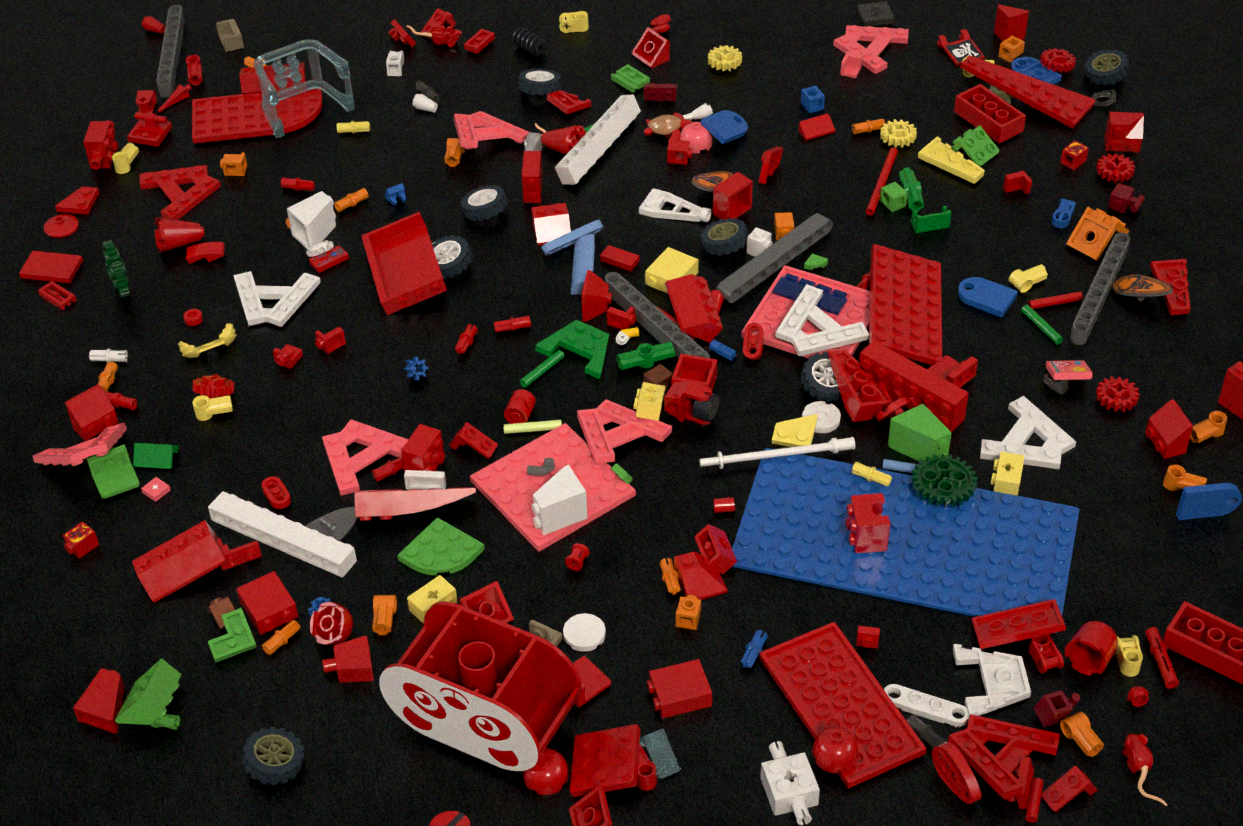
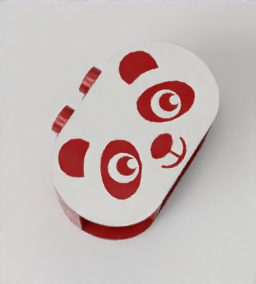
M438 602L428 609L424 617V627L398 663L391 664L384 669L379 682L382 695L387 704L410 727L425 736L511 771L528 770L537 763L581 692V680L575 666L554 644L537 635L452 602Z

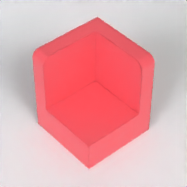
M847 52L841 62V75L856 78L862 67V55Z

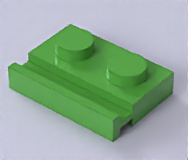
M630 65L616 71V74H611V80L632 93L635 92V89L639 90L645 84L650 83L648 76Z

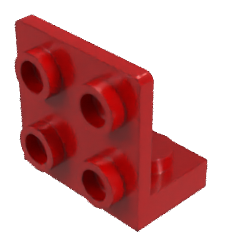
M946 355L941 359V362H936L927 370L961 388L975 377L978 360L971 356L960 364Z
M582 656L573 663L581 680V692L574 703L578 708L611 685V680L585 656Z

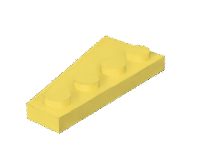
M939 137L933 139L918 152V158L974 184L984 176V169L970 159H964L963 154L960 152H954L951 149L952 147L947 143L943 144Z

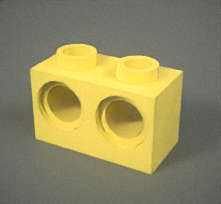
M643 382L642 388L637 389L633 409H637L636 417L659 421L665 386Z

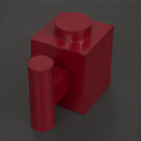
M1118 183L1110 195L1108 208L1125 213L1127 208L1131 206V211L1137 212L1145 197L1143 195H1139L1137 198L1133 197L1135 188Z
M1060 690L1044 695L1033 709L1043 727L1060 723L1061 720L1065 719L1080 700V696L1077 693H1073L1070 698H1066L1063 691Z

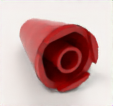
M161 217L155 218V225H158L157 230H155L157 249H160L159 252L169 251L201 241L202 237H204V228L199 223Z

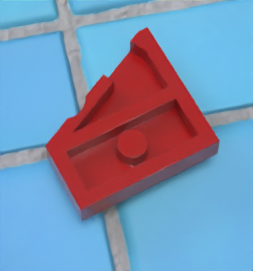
M561 90L547 94V100L566 114L591 107V100L581 101L578 100L577 95L568 94Z
M777 146L763 153L759 183L766 184L767 176H771L775 169H777L781 161L783 148Z
M79 188L55 206L56 211L88 214L99 195L98 188Z

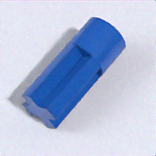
M716 340L710 343L709 349L731 361L736 356V351Z

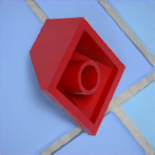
M587 270L581 294L583 321H588L606 312L608 304L612 303V293H609V285L591 270Z
M690 552L674 557V569L678 573V582L685 597L687 595H694L699 600L727 593V588L720 573L706 567L701 554Z

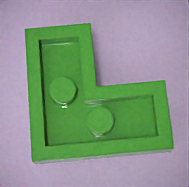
M242 608L221 615L228 634L208 641L215 662L256 648V643Z

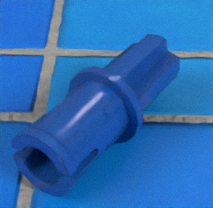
M762 630L755 631L751 642L745 647L746 651L741 659L744 668H751L757 656L762 652L761 648L768 638L766 633L760 638Z

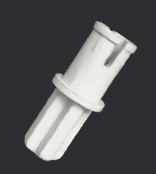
M91 350L89 353L91 361H107L108 363L111 361L127 362L128 360L126 359L128 358L127 350Z

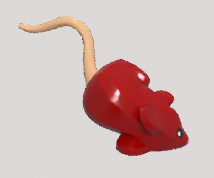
M407 26L416 35L431 37L437 45L447 44L448 47H453L461 36V31L453 30V26H448L447 28L445 26H435L432 33H419L411 26Z
M1144 734L1126 735L1122 753L1128 757L1127 765L1133 773L1142 771L1138 781L1140 793L1167 806L1164 800L1147 794L1142 789L1147 772L1153 765L1152 753L1145 746L1148 743L1147 737Z

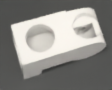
M403 51L389 52L386 61L387 76H402V66L404 64Z

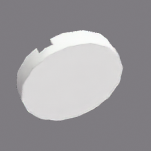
M823 401L807 405L802 414V417L818 415L815 428L816 433H828L835 430L839 426L841 419L839 409L831 403L828 405Z
M584 613L571 617L565 623L563 635L565 642L572 649L585 652L596 649L600 643L604 642L606 630L600 618Z

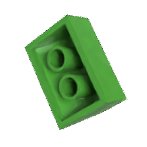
M161 658L134 683L115 721L123 724L149 725L155 719L160 720L167 711L165 707L173 699L172 694L179 687L177 682L181 674Z

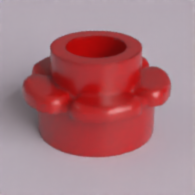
M1133 687L1127 694L1128 702H1131L1135 707L1143 706L1149 700L1148 690H1145L1144 687Z

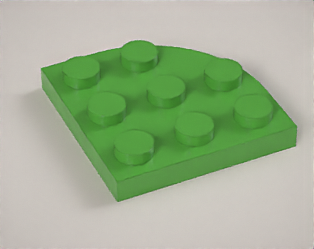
M436 518L398 554V560L423 574L437 575V573L448 571L451 574L468 566L484 550V544L443 520Z

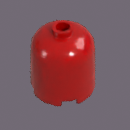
M1089 621L1083 624L1065 648V656L1069 657L1072 662L1071 666L1078 672L1091 676L1092 673L1101 674L1117 649L1118 639L1116 633L1106 623Z

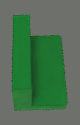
M134 443L133 466L171 469L173 453H178L179 445Z

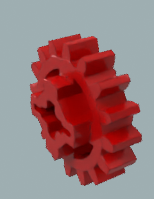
M1049 48L1048 51L1044 50V53L1041 54L1040 63L1043 64V67H1047L1048 70L1053 69V72L1059 71L1061 73L1064 71L1067 73L1068 70L1072 71V68H1074L1076 58L1073 57V54H1068L1069 52L1063 49Z
M1115 153L1114 156H1111V154H1108L1107 157L1102 156V159L1098 160L1096 170L1098 175H1102L1103 179L1108 178V181L1112 179V181L1117 183L1118 180L1124 182V179L1129 180L1130 177H1133L1135 165H1133V161H1129V157L1123 158L1124 155L1120 156Z
M216 374L204 375L202 378L193 380V391L207 396L209 399L224 397L234 393V382Z
M1110 377V380L1105 378L1103 383L1099 382L1096 391L1097 401H1101L1100 405H1107L1108 410L1114 408V412H1117L1118 409L1125 412V408L1131 410L1132 406H1136L1140 393H1138V388L1134 387L1135 383L1129 384L1128 379L1123 381L1121 377H1118V379Z

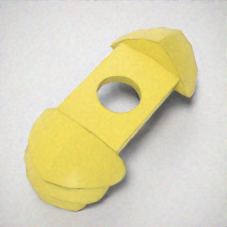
M226 324V328L219 335V339L199 347L189 346L180 341L178 345L183 353L182 356L196 358L200 352L221 344L228 346L237 336L235 334L236 329H234L233 324Z

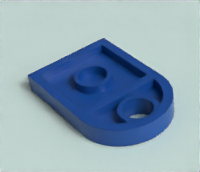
M1020 57L1012 62L1011 70L1050 84L1061 81L1060 74L1056 71L1053 72V69L1048 70L1047 67H1043V64L1038 59Z
M728 110L704 117L700 122L722 144L744 136L748 129L746 121L740 115Z
M971 277L963 280L958 289V296L962 302L1003 317L1018 293L1017 290L980 277Z
M1231 483L1184 487L1176 516L1178 520L1226 515L1240 505L1242 495L1238 487Z

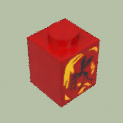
M1073 141L1063 149L1060 163L1075 170L1086 161L1089 148L1077 141Z
M81 522L63 535L65 549L69 554L73 553L79 559L99 545L95 531L84 522Z

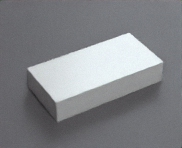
M405 470L406 489H446L445 472Z

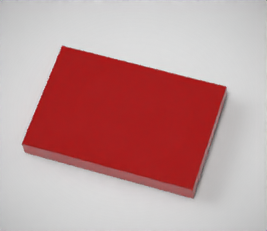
M32 251L19 275L20 278L71 283L83 262V258L79 255Z

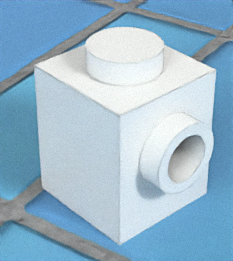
M755 228L747 237V254L756 257L773 244L771 233Z

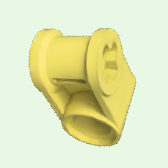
M584 11L562 13L559 17V28L564 33L584 32L589 29L588 14Z
M1133 635L1131 638H1119L1117 636L1118 646L1114 654L1117 657L1121 673L1129 677L1138 675L1143 654L1137 635Z

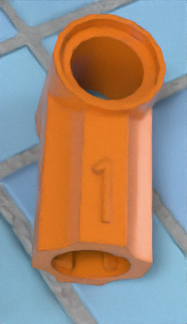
M448 138L445 163L450 167H455L459 164L462 153H465V148L460 146L459 138Z
M1220 411L1211 412L1208 419L1193 426L1190 440L1194 443H1199L1211 436H1222L1225 431L1227 416Z
M1171 465L1168 467L1163 485L1170 491H1177L1184 487L1206 485L1207 478L1186 473L1182 466Z
M374 595L373 632L379 635H387V633L391 632L393 614H396L397 609L396 595Z
M1078 712L1060 721L1063 734L1069 739L1073 738L1087 756H1095L1103 749V742L1091 729L1090 721L1083 712Z

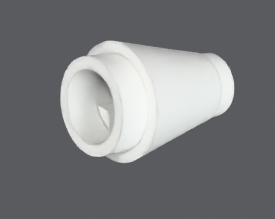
M416 94L413 99V106L416 109L433 113L437 110L438 104L423 94Z

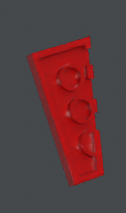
M1186 259L1152 261L1150 265L1154 277L1166 282L1173 288L1171 294L1163 295L1171 315L1189 314L1190 311Z

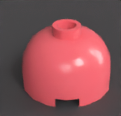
M700 122L689 123L681 131L680 140L690 141L692 153L698 154L700 150L707 149L708 151L712 147V134Z

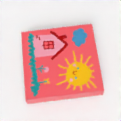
M1084 360L1046 361V368L1054 380L1092 379V371Z

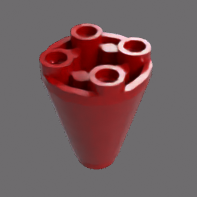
M579 125L551 130L542 134L541 142L547 148L567 155L586 132L584 127Z

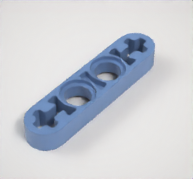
M596 220L547 242L541 248L547 256L574 244L581 236L600 232L604 227L600 220Z

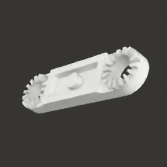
M890 684L884 689L888 696L891 692L899 694V698H891L890 696L889 698L896 707L901 708L903 711L943 724L948 723L951 726H959V728L967 725L969 721L968 710L963 705L897 684ZM954 712L961 713V715L963 714L964 717L962 719H957L953 717L952 714H954Z

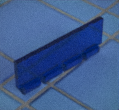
M787 273L785 277L781 276L772 293L796 301L806 284L815 287L816 282L801 278L800 282H798V276ZM818 283L816 288L823 290V295L816 306L823 311L839 316L848 301L846 298L847 293L834 289L832 294L831 287Z

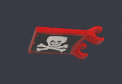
M966 29L960 30L962 34L959 36L960 40L948 43L944 35L938 36L940 41H937V45L944 49L956 66H960L962 60L969 55L982 60L985 58L970 38Z

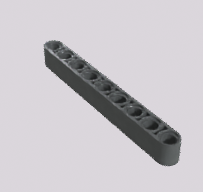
M172 5L168 9L156 80L161 97H170L175 88L185 24L181 5Z
M819 213L814 214L720 282L716 290L720 291L724 299L729 303L735 302L825 236L831 230L833 222Z
M1121 232L1114 235L1073 322L1070 336L1072 343L1083 345L1087 342L1112 284L1127 255L1130 243V236Z
M611 272L605 276V282L609 285V293H612V299L626 312L631 306L635 307L636 321L661 344L672 342L675 356L678 359L680 354L710 358L709 354L686 333L682 332L674 322L620 274Z

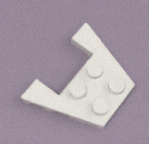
M953 644L956 665L979 664L986 696L965 698V706L969 717L970 714L980 716L1030 697L1031 690L1021 656L995 651L994 654L981 652L979 648L973 647L970 650L961 648L962 645Z

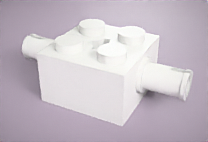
M777 741L778 748L775 742L769 745V750L774 760L761 763V781L773 813L776 816L794 811L799 825H803L802 819H804L805 824H808L812 818L807 808L818 805L820 789L804 752L787 757L782 742Z

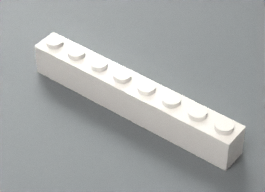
M621 95L557 164L555 169L562 184H577L579 179L596 163V160L604 154L605 150L612 145L623 130L636 119L641 110L634 95Z
M222 491L208 506L212 521L342 578L357 561L354 547L350 544H344L331 536L323 535L315 529H309L299 522H293L282 515L272 513L266 508L258 507L252 502L244 501L233 494L230 495Z

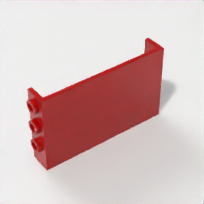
M420 212L362 235L379 299L387 315L447 291L426 224Z

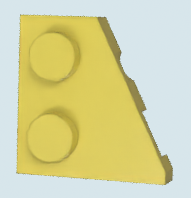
M814 414L776 423L772 444L788 447L812 445L818 415Z

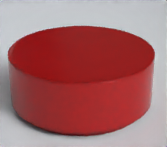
M190 309L184 313V321L189 326L198 325L203 320L202 313L198 309Z

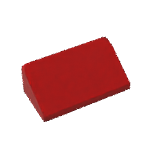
M824 114L800 121L798 132L807 141L833 133L835 128L830 116Z

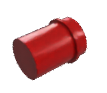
M734 498L713 499L714 513H731L735 511Z

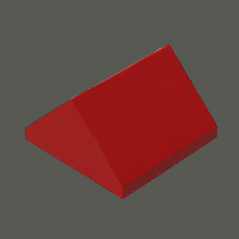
M998 4L994 33L1002 41L1011 36L1020 40L1024 39L1029 11Z
M647 27L631 54L649 67L654 68L670 60L669 41Z
M497 581L459 599L461 606L504 623L514 619Z
M598 785L569 808L573 826H612L603 785Z

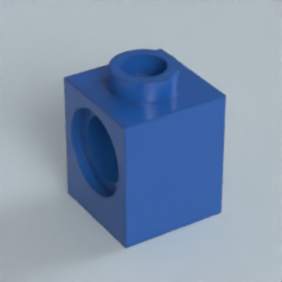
M817 86L801 90V104L809 113L824 109L825 95Z

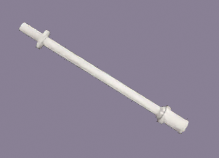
M854 437L845 439L831 438L828 443L723 456L720 451L717 457L699 459L700 467L719 464V468L723 469L726 463L827 450L838 453V451L854 450L855 440Z

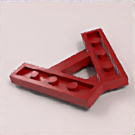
M207 165L140 174L141 190L160 187L172 202L161 211V215L164 218L174 220L180 219L221 186L219 180L208 176ZM186 183L195 184L185 193L178 186L179 184Z
M970 714L967 729L949 735L948 742L955 745L966 761L1003 799H1006L1023 791L1024 785L1012 774L1020 765L1021 757H1027L1033 750L1056 755L1060 734ZM988 740L1006 744L996 756L984 746Z

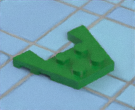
M575 320L537 343L535 351L550 357L558 346L590 359L584 373L600 379L609 334L579 320Z

